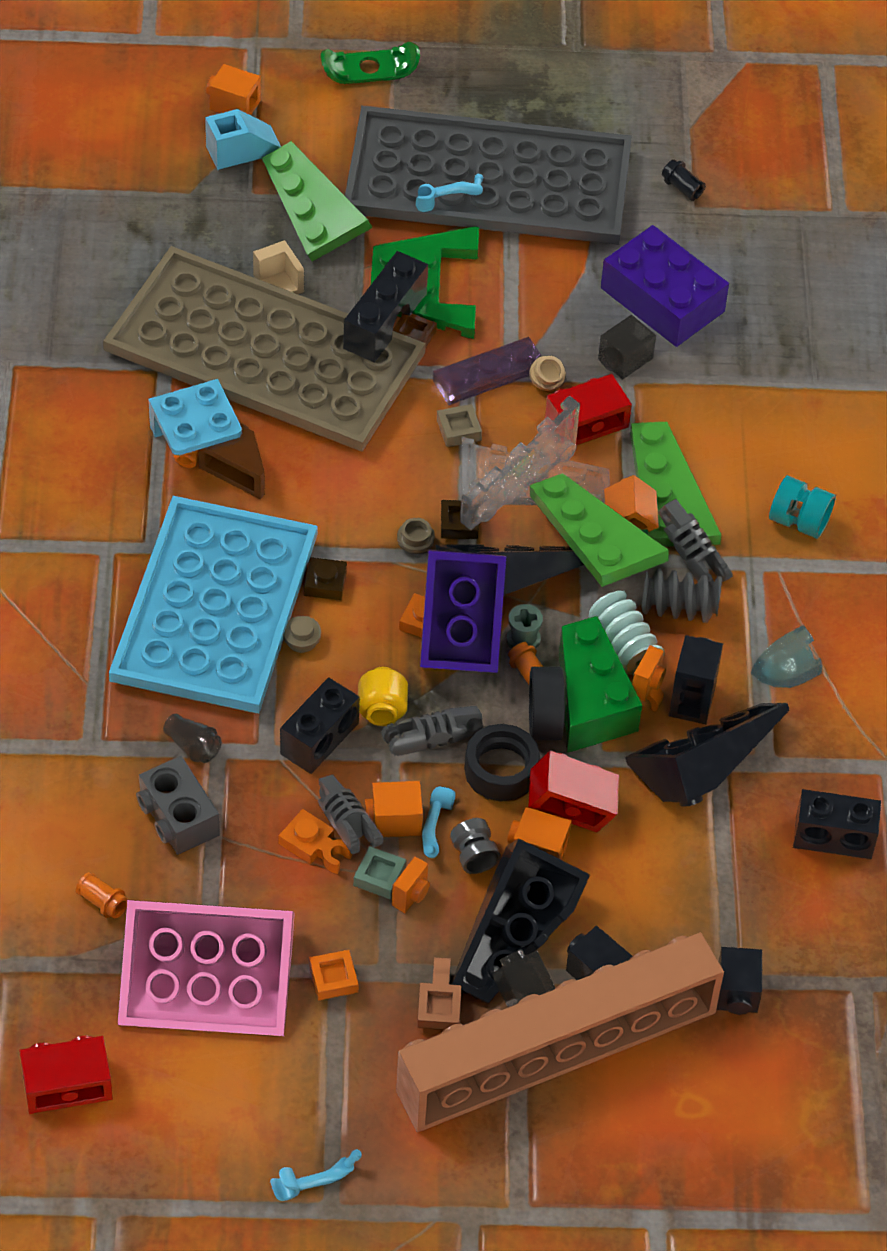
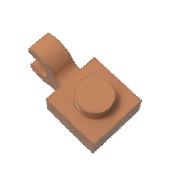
M434 957L433 984L420 983L417 1028L446 1029L452 1025L459 1024L461 986L449 985L451 958Z

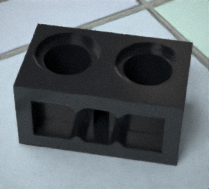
M685 635L675 674L669 717L707 725L724 643L715 642L704 637L697 638Z
M328 677L280 727V754L312 774L359 724L360 696Z
M802 789L796 813L793 848L872 859L879 834L881 800Z

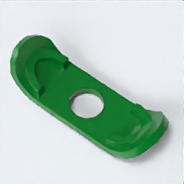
M406 42L399 47H392L390 50L345 54L344 52H333L330 49H326L321 52L320 56L322 66L329 78L340 84H353L405 78L417 68L420 50L416 43ZM365 60H373L379 65V69L375 73H365L361 70L360 64Z

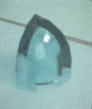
M804 625L785 634L773 642L754 663L750 674L762 683L773 687L786 688L803 684L822 673L821 658L815 660L808 645L814 641L812 635Z

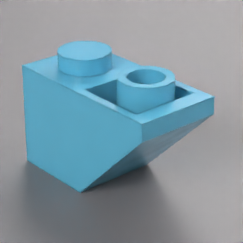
M239 109L205 117L206 147L217 170L262 159V157L281 147L271 125Z

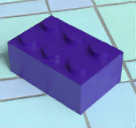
M652 225L604 259L600 288L671 344L678 347L725 312L729 282Z
M428 550L420 667L498 673L506 569L505 555Z

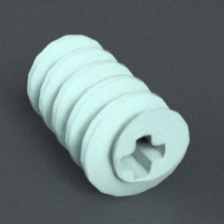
M615 591L598 599L591 607L588 618L598 616L626 673L632 675L636 671L649 645L663 651L664 649L662 646L656 645L658 642L657 638L650 633V626L643 622L642 613L636 611L635 602L630 599L626 600L627 594L625 591Z

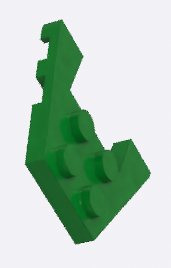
M469 227L374 245L371 284L396 251L427 263V294L412 314L436 322L437 329L445 331L446 327L461 331V336L474 339L476 305L439 303L441 258L478 259L479 227ZM399 312L398 317H401L403 313Z

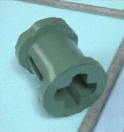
M521 604L515 606L510 611L508 623L511 629L507 633L509 648L512 649L522 642H527L528 645H532L535 648L540 645L541 635L539 630L542 626L543 615L537 607L530 604Z

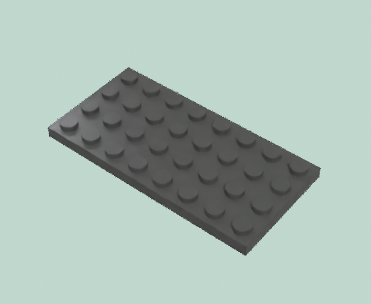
M362 105L345 197L364 216L467 228L479 227V229L619 245L632 135ZM476 174L483 176V181L481 182L483 193L480 195L448 194L436 197L435 206L431 211L421 212L416 208L418 189L423 184H430L436 188L460 181L474 183Z

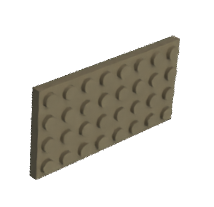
M171 246L103 340V348L106 352L193 386L218 379L227 399L363 452L425 354L426 343L393 331L391 342L374 363L343 349L344 319L348 313Z

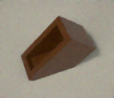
M240 423L242 434L239 438L198 450L200 469L259 499L265 495V471L254 431L250 430L246 425Z

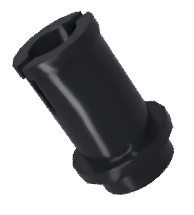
M671 160L662 170L664 182L668 185L673 184L691 201L698 199L704 192L706 183L688 171L683 161Z

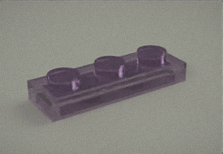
M526 337L434 370L433 382L448 405L530 376L531 365L542 355L530 337Z

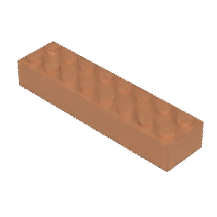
M701 932L689 937H676L664 947L654 951L643 950L631 957L630 960L615 966H602L590 976L577 981L575 979L564 981L554 990L542 995H528L514 1006L503 1010H490L478 1020L465 1025H452L446 1028L440 1035L430 1039L411 1041L402 1050L398 1051L396 1092L418 1133L715 1014L724 971Z

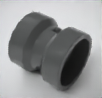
M482 818L465 820L455 826L450 833L455 849L461 852L459 860L463 870L469 874L485 872L493 868L501 858L495 842L490 841L491 830L488 823Z

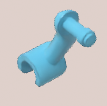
M476 174L474 183L460 181L436 188L430 184H423L418 189L416 208L421 212L431 211L435 206V198L448 194L480 195L483 193V187L481 186L483 176Z
M436 787L431 794L430 809L422 830L424 854L429 858H435L439 853L435 829L441 808L452 810L456 793L450 788Z
M358 1149L353 1150L348 1158H341L330 1169L297 1179L292 1168L284 1167L279 1171L280 1178H272L270 1180L274 1195L280 1201H287L296 1197L302 1190L334 1183L354 1170V1163L362 1157V1153Z

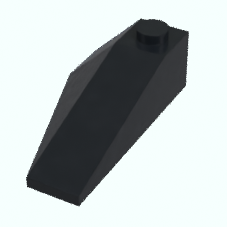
M484 544L436 545L437 551L505 555L504 595L584 565L570 546H540L539 551H534V547L506 545L504 551H499V548L484 547Z
M760 703L721 718L719 720L721 725L715 724L686 731L688 738L670 743L667 739H663L625 757L627 765L663 802H679L682 807L698 804L703 801L702 795L716 789L788 713L789 706L788 703Z
M521 839L508 844L490 881L451 985H460L462 992L486 1004L489 1003L520 970L521 966L548 940V937L574 912L590 874Z

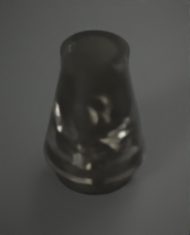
M177 713L169 716L164 724V733L170 736L194 762H210L221 748V737L217 735V731L213 727L184 718Z

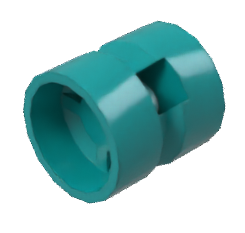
M786 475L773 499L769 519L787 527L797 524L799 532L818 539L829 521L835 505L836 495L818 487L808 490L806 482ZM799 501L803 502L801 509L796 508Z

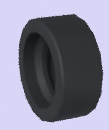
M531 667L529 678L530 735L534 740H562L565 714L563 668Z
M508 724L488 725L477 731L468 741L464 765L467 782L476 793L487 799L502 802L520 798L529 792L530 769L540 760L538 744L528 732L518 726ZM493 749L512 750L524 759L525 768L523 771L512 776L492 775L480 766L479 758L482 754Z

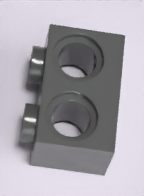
M182 755L139 774L140 791L136 793L138 803L145 814H152L156 821L155 828L161 841L164 844L169 842L177 855L220 836L219 813ZM163 791H172L171 793H161ZM182 820H190L191 822L182 823V822H179V821H182Z

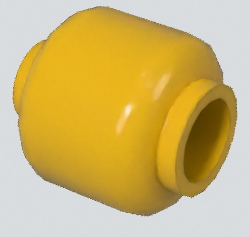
M378 667L363 674L358 682V696H360L359 713L361 716L377 726H387V724L395 723L401 719L408 708V682L405 677L389 667Z

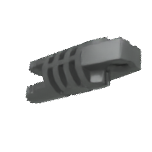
M677 499L667 503L659 510L658 513L666 526L664 529L666 535L674 543V547L681 558L686 561L687 567L697 582L702 574H706L709 586H712L714 583L712 575L709 574L708 569L703 563L705 560L716 576L722 577L723 582L733 577L731 570L715 546H712L711 540L703 528L699 526L697 519L692 513L688 514Z
M477 706L449 708L442 710L441 713L436 711L432 712L431 715H421L420 718L417 716L387 724V726L381 729L382 732L380 733L383 740L390 744L389 750L394 756H402L404 754L424 751L426 747L432 749L436 748L437 745L444 746L447 745V742L451 744L473 736L477 731L483 729L482 713Z
M334 775L320 778L319 794L321 799H318V804L350 853L355 854L360 851L358 838L363 835L372 847L381 845L384 840L381 832L350 789L344 788Z

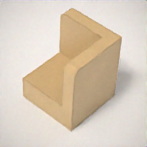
M285 240L253 251V276L256 279L296 294L304 292V268Z

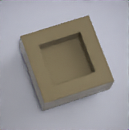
M472 404L437 410V423L446 447L482 440V429Z

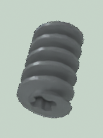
M661 568L656 569L652 578H649L648 571L646 570L641 605L644 615H647L652 605H656L657 614L659 617H662L667 607H671L673 619H677L681 611L686 609L688 621H693L697 612L701 611L703 623H708L713 613L716 616L718 614L722 577L717 576L713 585L709 586L706 574H702L698 583L694 584L691 572H687L683 581L679 582L676 570L671 571L667 580H664Z

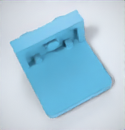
M218 379L148 399L150 428L155 438L164 435L171 452L175 455L186 454L239 438L242 434V427Z

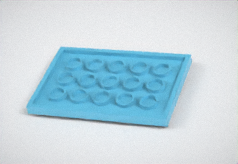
M172 496L110 667L109 682L259 714L282 646L283 635L288 620L291 618L318 535V526Z

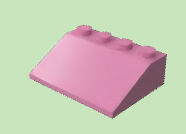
M127 900L118 1025L284 1036L295 913L293 911Z

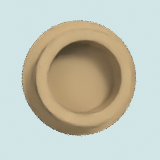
M554 356L537 358L529 371L532 383L543 391L558 389L563 384L566 376L562 362Z

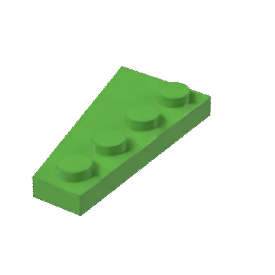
M292 141L262 157L299 239L312 262L373 228L368 219Z
M668 422L631 423L630 436L636 477L656 490L658 512L664 505L677 499L688 514L692 513L697 519L699 526L703 528L711 540V544L720 545L722 535ZM658 513L659 527L648 532V535L664 547L674 546V543L669 540L664 531L666 526Z
M561 473L530 485V497L601 587L669 561V550L565 474Z

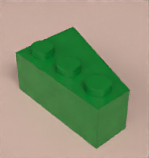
M598 616L562 626L559 663L560 667L563 668L564 723L566 725L567 753L639 732L642 703Z

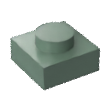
M369 846L354 876L353 886L391 900L393 884L406 868L407 860Z

